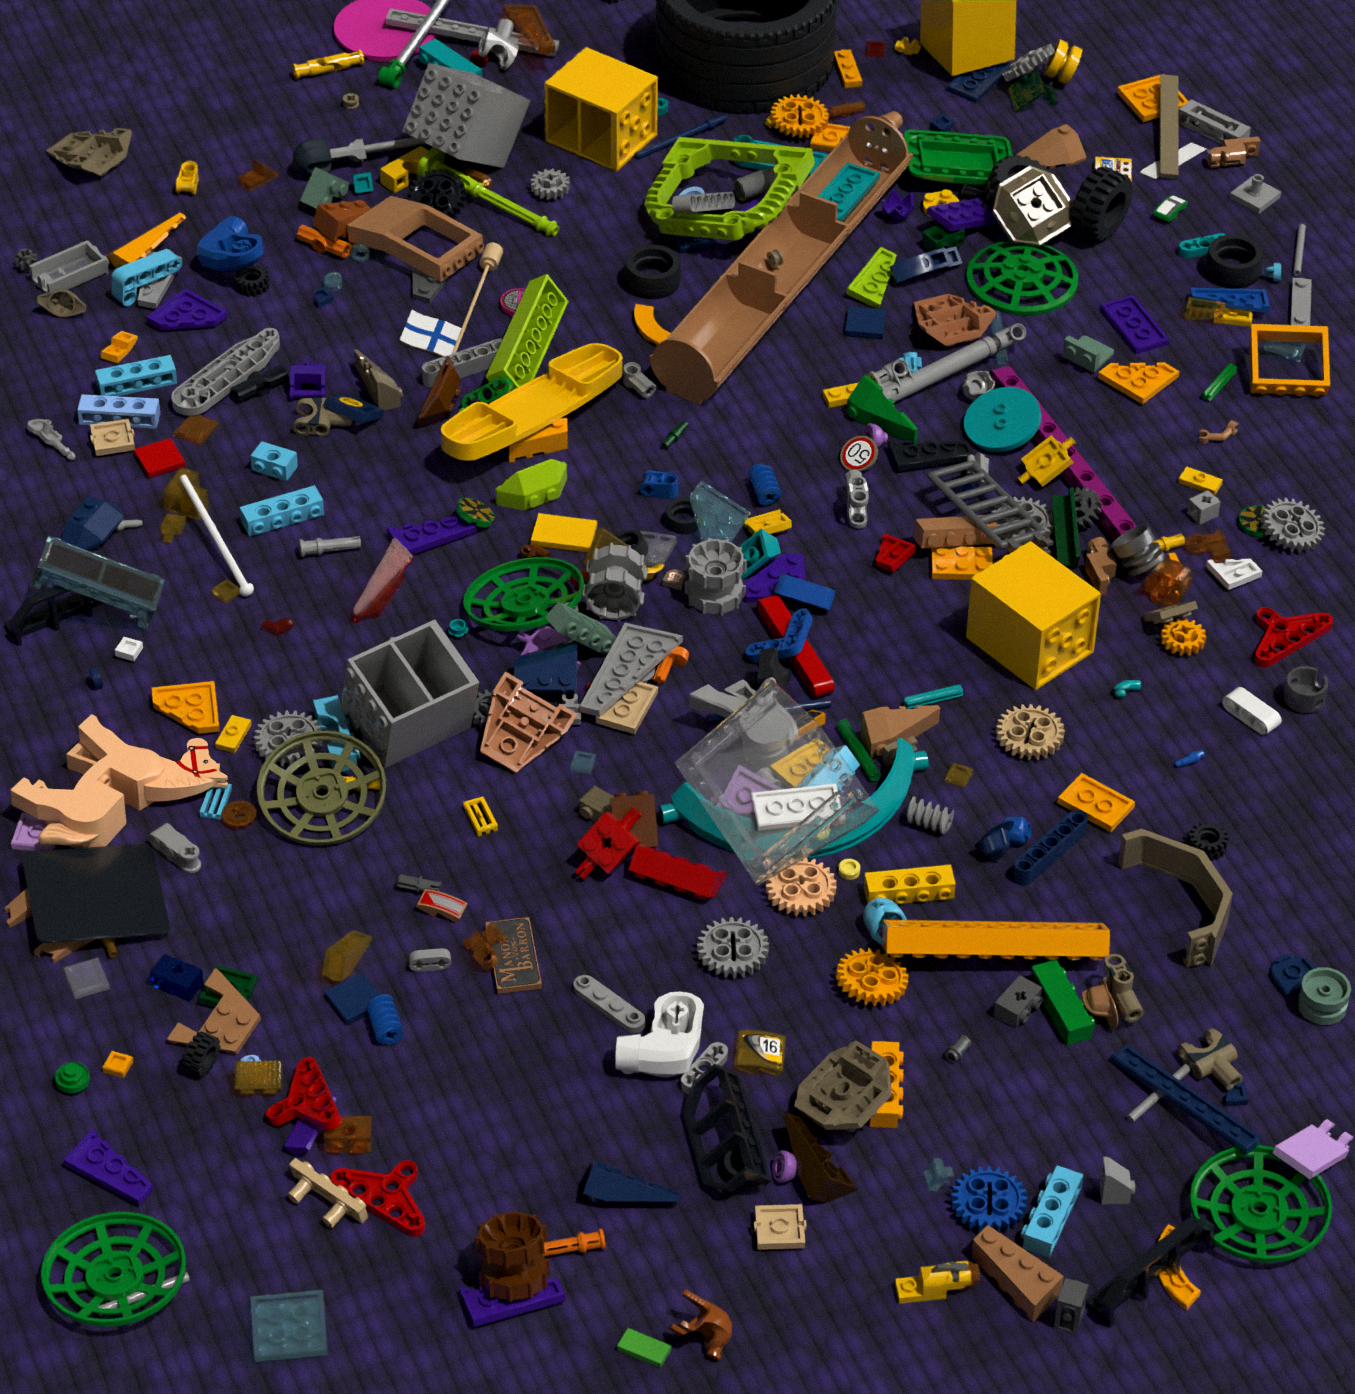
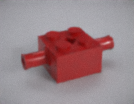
M632 806L626 815L619 820L611 812H605L577 843L587 854V858L575 869V872L580 874V877L584 880L596 866H600L607 874H613L635 850L636 845L642 842L630 830L638 819L643 816L642 813ZM606 839H612L610 842L612 847H606Z

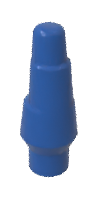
M1202 749L1192 751L1174 764L1176 767L1196 763L1205 757V753Z

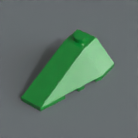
M864 375L848 398L847 414L862 425L867 426L869 423L879 426L887 435L902 441L913 440V443H917V427L904 412L899 413L894 406L895 402L891 398L887 399L882 393L883 388L877 382Z

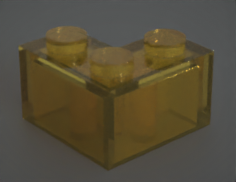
M180 467L163 491L164 510L201 520V516L179 478L182 475L188 477L206 511L209 508L208 490L200 488L198 472Z

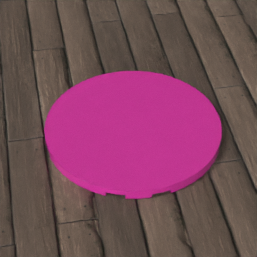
M357 0L347 5L337 15L334 22L335 39L348 53L361 50L363 57H366L369 61L390 62L393 59H397L416 31L385 24L390 8L427 15L431 8L418 0ZM427 33L413 54L419 52L420 46L436 39L438 34Z

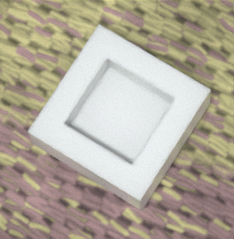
M123 637L115 649V656L135 661L143 649V642Z

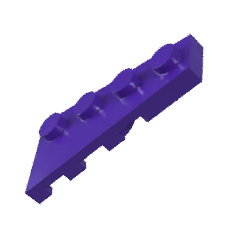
M460 516L442 518L441 522L424 521V524L413 526L412 523L404 524L403 528L394 529V526L387 527V534L404 558L477 532V526L473 521L468 523Z
M94 1129L64 1159L66 1167L138 1206L153 1191V1184L137 1169L128 1165L126 1159L113 1151L109 1143L99 1138L98 1133Z
M558 1278L547 1279L548 1288H543L533 1295V1298L527 1297L513 1300L512 1302L497 1297L490 1298V1293L484 1287H480L477 1290H468V1287L459 1288L460 1296L474 1327L566 1301L565 1293Z

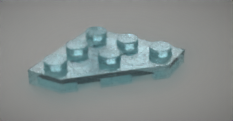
M703 481L699 482L689 498L702 542L708 540V538L729 539V542H732L751 514V512Z

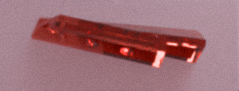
M393 538L355 605L353 609V623H359L360 618L371 616L372 619L380 617L405 579V572L403 570L413 561V555L396 538Z

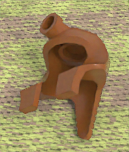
M685 1290L682 1293L683 1297L698 1307L700 1313L689 1323L681 1320L677 1325L670 1324L668 1329L678 1336L692 1331L701 1332L705 1338V1348L709 1349L706 1355L719 1361L722 1356L720 1353L732 1336V1321L721 1308L693 1294L689 1290Z

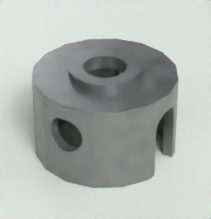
M1300 666L1292 669L1286 679L1284 690L1285 703L1291 709L1301 713H1313L1320 710L1324 706L1327 694L1328 679L1326 675L1323 677L1322 686H1320L1316 681L1317 668Z

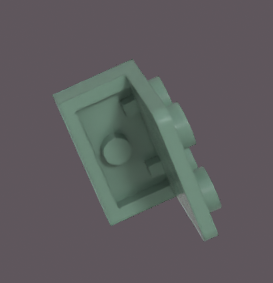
M1071 336L1064 339L1062 357L1092 372L1098 370L1114 355V349L1088 336H1082L1079 340Z

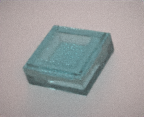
M576 751L570 765V770L591 774L596 762V754Z

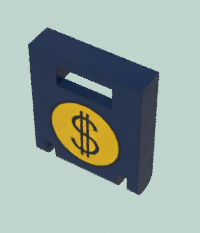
M349 394L327 398L324 401L326 408L351 418L358 424L382 419L384 409Z

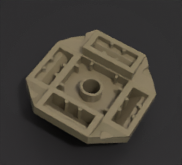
M1028 166L999 184L992 214L1012 243L1040 247L1071 227L1070 212L1073 202L1054 174ZM1031 202L1037 203L1039 208H1034Z
M857 1040L849 1043L847 1047H842L829 1053L799 1085L797 1100H795L794 1106L798 1112L826 1130L840 1129L854 1132L857 1128H861L871 1117L876 1116L877 1110L892 1096L889 1063L886 1058Z

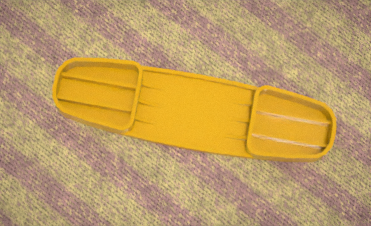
M593 343L549 361V372L510 391L490 404L484 402L472 403L445 422L441 427L442 450L459 460H476L539 431L579 408L618 381L623 374L622 354L608 345Z

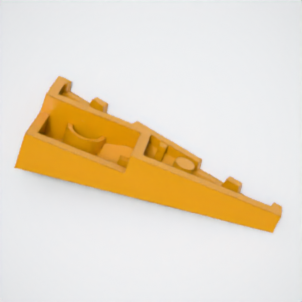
M182 213L176 214L109 253L106 257L114 267L126 265L146 257V254L162 242L172 229L174 230L180 222L186 219L185 215Z

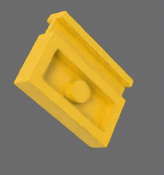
M780 509L743 520L744 527L752 535L761 528L769 534L780 533L792 528L791 520L784 513H781Z

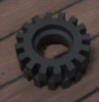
M257 264V266L252 265L236 271L235 283L238 293H242L243 296L247 294V297H251V295L257 297V294L261 296L263 292L266 293L270 287L268 270H265L264 266L260 268V265Z
M1202 821L1199 822V826L1195 824L1190 829L1188 845L1203 850L1210 861H1213L1214 857L1218 860L1220 856H1224L1227 849V831L1223 830L1224 827L1222 825L1217 827L1218 823L1216 822L1211 825L1210 821H1207L1206 824ZM1210 839L1215 843H1205L1201 840Z
M202 1031L194 1035L193 1041L189 1042L190 1046L185 1051L187 1054L184 1055V1068L201 1076L208 1074L210 1069L214 1067L213 1063L217 1061L216 1056H219L218 1050L221 1047L219 1045V1038Z

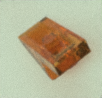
M252 158V170L239 176L238 180L242 186L252 191L279 175L268 165Z

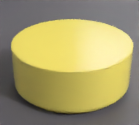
M844 859L839 863L838 873L843 879H856L860 875V864L854 859Z

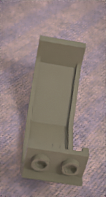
M1144 829L1122 834L1118 865L1122 870L1135 865H1144L1188 882L1195 887L1215 917L1214 923L1187 932L1189 942L1185 944L1187 954L1186 958L1183 959V963L1188 968L1207 961L1211 967L1228 923L1233 895L1223 878L1203 850Z

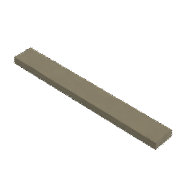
M1161 74L1159 178L1177 180L1178 76Z

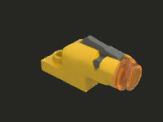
M959 1261L920 1267L919 1276L895 1279L898 1302L902 1304L946 1299L947 1290L962 1289L966 1286H973L974 1283H979V1266L977 1263L972 1264L971 1261Z

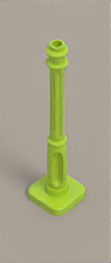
M433 147L420 159L418 175L424 177L425 171L431 174L432 169H434L435 173H438L440 168L443 173L446 170H449L450 174L454 172L456 177L459 176L461 182L464 183L467 194L472 195L474 198L479 197L535 226L538 232L544 231L546 236H555L558 233L559 226H557L556 221L550 222L546 216L536 215L483 187L482 183H478L467 175L445 165V152Z

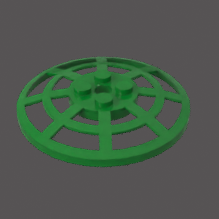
M1011 241L995 243L976 253L967 267V285L975 298L994 310L1011 315L1035 316L1055 311L1066 305L1073 298L1078 287V273L1073 262L1061 251L1045 244L1035 247L1014 244ZM1024 250V253L1013 255L1008 251ZM996 251L989 256L985 263L974 264L984 254ZM1032 251L1044 255L1045 258L1038 259L1032 256L1031 253ZM1000 254L1006 258L1002 263L992 262ZM1058 261H1064L1073 272V279L1062 275V269ZM1052 262L1056 272L1046 270L1044 264ZM990 268L1001 269L1000 275L993 278ZM984 269V276L988 283L979 288L973 279V270ZM1045 276L1055 278L1046 287L1042 283ZM1004 281L1013 286L1014 290L1006 288L999 283ZM1060 281L1070 284V288L1064 295L1056 300L1053 298L1050 291L1056 288ZM1035 286L1038 289L1034 291H1022V288H1032ZM994 287L1002 293L1011 295V304L995 300L985 293ZM1043 295L1048 302L1036 306H1018L1020 297Z
M532 557L510 561L488 570L471 583L464 594L465 612L475 624L491 630L518 631L539 627L550 623L545 618L549 613L545 611L549 605L557 604V602L565 605L566 601L572 600L566 606L573 609L579 603L584 590V579L582 573L573 564L556 558ZM530 568L529 577L515 579L504 583L499 578L513 571ZM538 568H552L565 572L558 580L537 576ZM572 576L578 583L579 591L568 595L567 588L563 583ZM490 581L497 586L487 596L486 600L474 598L477 592ZM536 582L547 583L551 586L546 589L541 585H536ZM528 583L527 585H521V586H518V587H515V588L511 589V587H514V586H517V585H520V584ZM559 589L562 597L550 599V594ZM500 593H505L501 602L493 601ZM471 604L483 606L487 618L479 619L473 615ZM490 607L502 608L503 613L494 616L490 611ZM536 615L540 616V618H537V619H534V620H530V621H525L526 619H528V618H530V617H533V616H536ZM507 617L517 618L516 622L503 621L502 619Z
M1258 1145L1247 1155L1235 1147L1222 1151L1211 1157L1201 1166L1191 1186L1190 1207L1193 1218L1200 1219L1197 1207L1211 1210L1214 1223L1221 1231L1214 1235V1245L1235 1257L1248 1261L1276 1263L1300 1257L1312 1250L1322 1240L1331 1221V1196L1319 1174L1309 1180L1318 1191L1323 1206L1309 1208L1305 1196L1298 1188L1307 1178L1305 1175L1298 1172L1291 1180H1288L1277 1173L1263 1170V1158H1270L1287 1164L1273 1154L1274 1147ZM1254 1157V1169L1238 1171L1227 1176L1219 1167L1222 1163L1233 1159ZM1212 1171L1220 1183L1214 1189L1211 1201L1197 1198L1202 1181ZM1253 1177L1254 1179L1253 1185H1248L1241 1189L1233 1183L1244 1178ZM1263 1178L1275 1181L1283 1185V1187L1277 1191L1272 1187L1263 1185ZM1225 1188L1234 1196L1231 1205L1218 1203L1219 1196ZM1291 1192L1298 1200L1301 1209H1288L1285 1198ZM1262 1207L1265 1212H1257L1254 1208ZM1218 1212L1231 1214L1235 1224L1226 1228ZM1323 1215V1223L1315 1239L1310 1243L1301 1238L1300 1236L1307 1227L1309 1217ZM1287 1218H1301L1300 1225L1294 1233L1284 1227ZM1242 1230L1255 1234L1256 1243L1237 1237L1236 1234ZM1277 1232L1285 1238V1240L1276 1243L1265 1244V1235ZM1230 1239L1241 1246L1256 1249V1254L1237 1250L1223 1243V1241ZM1291 1243L1301 1247V1249L1287 1254H1266V1250L1282 1248Z
M132 1212L99 1214L72 1225L51 1244L42 1263L41 1277L43 1289L53 1307L64 1316L76 1322L100 1327L130 1324L156 1313L176 1295L186 1274V1257L184 1247L175 1232L166 1224L153 1217ZM111 1224H131L142 1226L143 1228L138 1238L126 1236L108 1237L105 1226ZM96 1228L99 1240L85 1246L75 1255L64 1248L77 1236ZM152 1230L166 1238L174 1247L175 1252L162 1258L156 1248L146 1242ZM124 1244L131 1245L132 1248L129 1252L112 1251L111 1245ZM99 1248L102 1249L103 1254L97 1256L91 1263L83 1259L89 1253ZM141 1250H144L155 1261L143 1266L137 1256ZM57 1255L69 1262L65 1271V1284H50V1271ZM178 1260L179 1276L173 1288H161L165 1279V1266ZM76 1267L86 1271V1281L72 1283ZM158 1270V1278L154 1286L143 1283L145 1274ZM114 1273L120 1274V1276L116 1278L109 1277ZM89 1290L95 1297L87 1304L75 1292ZM136 1291L147 1294L140 1301L129 1305L127 1297ZM53 1293H68L72 1301L83 1309L77 1314L67 1310L56 1301ZM154 1296L164 1297L150 1308L134 1315L132 1314L133 1310L145 1305ZM104 1300H117L120 1308L104 1309L98 1308V1306ZM92 1312L103 1315L122 1314L123 1316L116 1319L88 1318Z

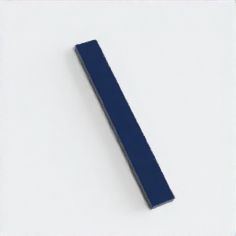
M1126 1044L1111 1055V1062L1245 1155L1262 1143L1260 1135Z

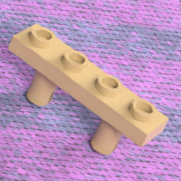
M294 1158L289 1164L293 1176L300 1180L287 1194L291 1201L298 1204L310 1190H314L334 1204L322 1218L328 1227L333 1228L345 1214H349L361 1224L368 1218L366 1204L360 1198L356 1197L354 1199L344 1187L341 1185L335 1186L325 1174L315 1172L314 1168L306 1161L302 1163L297 1158Z

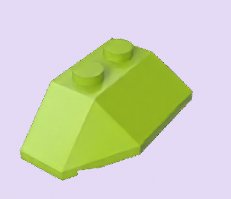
M549 459L514 473L502 486L499 485L495 489L496 504L525 511L559 498L567 481V464Z

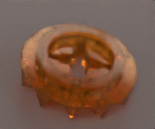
M233 801L222 810L223 822L227 823L229 828L232 826H236L237 829L240 826L247 828L248 824L254 823V818L257 817L256 808L247 801Z

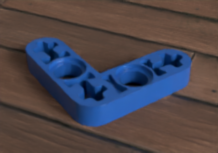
M799 609L792 615L784 638L756 642L748 646L745 653L749 660L756 663L759 660L760 650L776 647L778 659L799 654L803 649L813 621L808 609Z

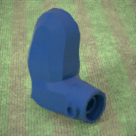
M229 216L217 224L214 229L209 231L199 241L195 253L202 267L232 273L256 264L264 253L261 236L248 234V228L240 218Z

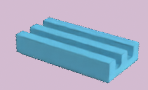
M228 784V787H211L207 790L200 810V817L216 820L222 819L232 791V784ZM214 791H216L209 812L207 813ZM224 792L217 814H214L220 794Z

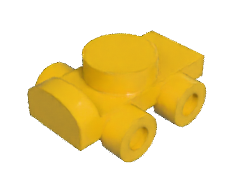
M903 37L901 41H897L894 49L906 55H912L913 53H919L921 45H918L919 41L916 39L908 43L909 39Z

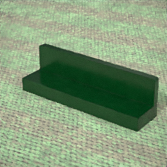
M1069 488L1068 495H1052L1051 497L1055 551L1058 562L1068 569H1077L1080 550L1074 488Z

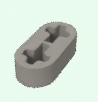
M447 949L417 950L409 955V967L416 972L444 970L449 968L452 963L451 953Z

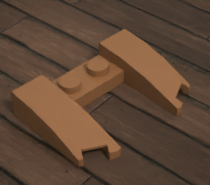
M28 889L20 893L5 907V913L10 912L11 918L7 920L9 929L32 916ZM93 940L42 943L33 951L34 955L39 958L44 952L52 954L51 959L55 963Z

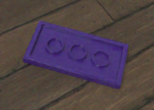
M1134 295L1100 304V311L1135 354L1169 345L1170 339Z

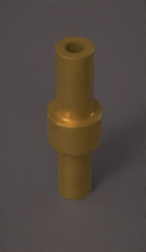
M115 938L101 939L103 946L108 951L109 957H117L118 953L114 944Z

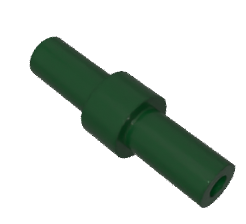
M682 421L677 428H673L668 433V437L661 443L662 448L667 449L673 442H677L681 438L682 433L688 427L686 421Z

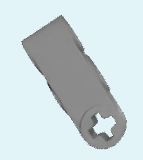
M165 823L148 835L150 844L183 869L184 872L195 873L200 870L199 848L184 835L177 832L170 824Z

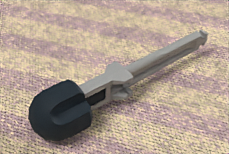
M414 137L364 145L363 139H357L348 147L329 149L326 141L319 138L301 142L294 150L293 164L300 173L311 176L315 167L329 173L331 161L349 158L354 162H361L363 159H366V154L427 143Z

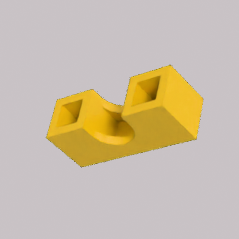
M420 146L380 168V183L394 193L409 185L408 174L418 175V163L428 150Z

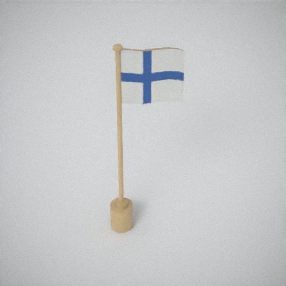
M488 243L485 246L480 259V266L484 269L462 328L411 310L400 342L415 349L434 353L440 357L456 353L487 272L497 269L503 254V248L497 243Z

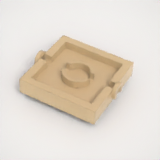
M129 419L90 425L91 443L94 444L96 456L127 452L135 449L133 440L134 430L131 429Z
M802 1204L755 1206L756 1221L754 1222V1232L757 1234L758 1250L805 1248L804 1230H806V1220H803Z

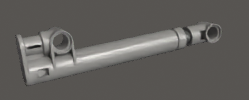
M1014 324L993 334L992 338L987 336L911 373L908 364L904 360L898 359L883 366L877 372L870 371L867 376L883 388L882 393L887 399L891 398L894 402H897L995 354L997 349L1001 350L1022 340L1026 336V329L1022 324ZM1013 330L1016 332L1017 337L1013 335ZM894 366L899 368V374L895 371Z

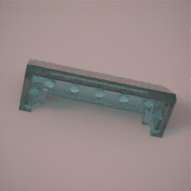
M48 536L30 586L40 589L42 584H48L49 588H52L53 584L131 612L130 618L133 619L135 616L138 619L137 626L147 629L156 611L165 579L160 578L156 574L143 572L63 542L59 538Z

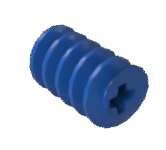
M763 464L753 465L749 470L748 476L760 505H770L778 501L782 496V491L772 467Z
M386 994L374 997L368 1003L367 1011L375 1037L383 1045L397 1044L404 1037V1031L402 1030L403 1027L400 1023L393 997Z

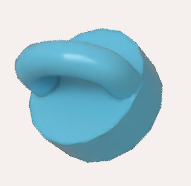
M1274 263V267H1267L1264 270L1265 276L1273 278V282H1280L1281 264Z

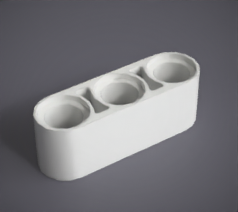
M1237 687L1222 699V704L1229 713L1261 735H1267L1282 722L1276 710L1242 687Z

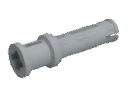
M360 536L329 540L316 538V540L309 541L299 539L301 558L311 554L321 556L323 552L361 549Z

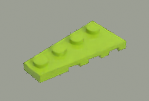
M880 247L849 285L846 294L879 309L891 275L889 267L894 265L897 255Z

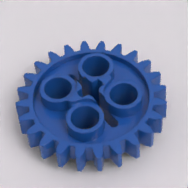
M981 1166L978 1167V1172L969 1169V1176L962 1173L961 1179H956V1185L952 1187V1210H956V1217H962V1224L970 1222V1229L976 1225L978 1226V1232H981L983 1228L989 1225L999 1233L1000 1227L1008 1231L1009 1224L1016 1226L1017 1220H1022L1023 1213H1026L1028 1197H1026V1189H1022L1023 1183H1016V1175L1009 1178L1008 1170L1003 1174L1000 1173V1167L995 1171H992L990 1166L987 1167V1171H983ZM987 1184L991 1185V1215L987 1214Z

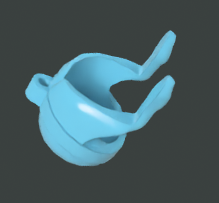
M884 897L873 899L866 905L863 911V919L872 938L881 945L882 938L878 933V928L883 927V920H893L896 916L898 920H907L898 905Z

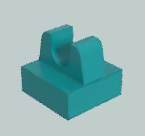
M371 172L352 175L354 193L373 191Z

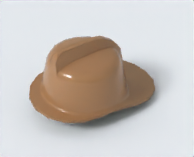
M1102 980L1101 985L1091 987L1082 992L1084 1006L1090 1015L1106 1018L1110 1027L1115 1029L1118 1026L1117 1009L1108 991L1106 981Z

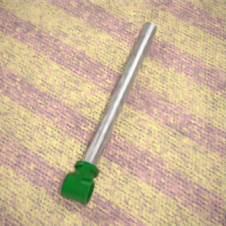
M450 0L436 1L397 59L391 60L389 67L384 66L381 68L378 75V82L380 84L397 88L400 85L402 74L406 70L405 64Z

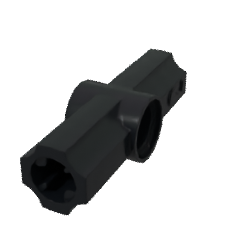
M282 364L263 373L254 371L248 376L246 381L231 387V394L237 403L257 393L260 396L266 395L270 392L272 386L287 380L288 373Z

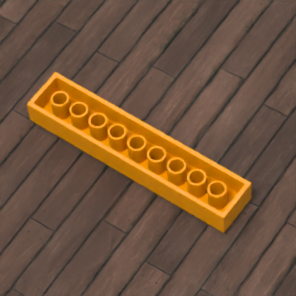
M883 920L882 946L891 957H903V954H912V957L923 958L926 957V954H934V957L947 958L948 954H957L958 958H970V955H979V958L989 959L992 958V955H1001V958L1014 959V955H1023L1024 959H1036L1037 956H1045L1046 959L1055 960L1059 959V956H1067V959L1080 960L1081 956H1090L1091 960H1103V957L1109 955L1110 930L1104 923Z

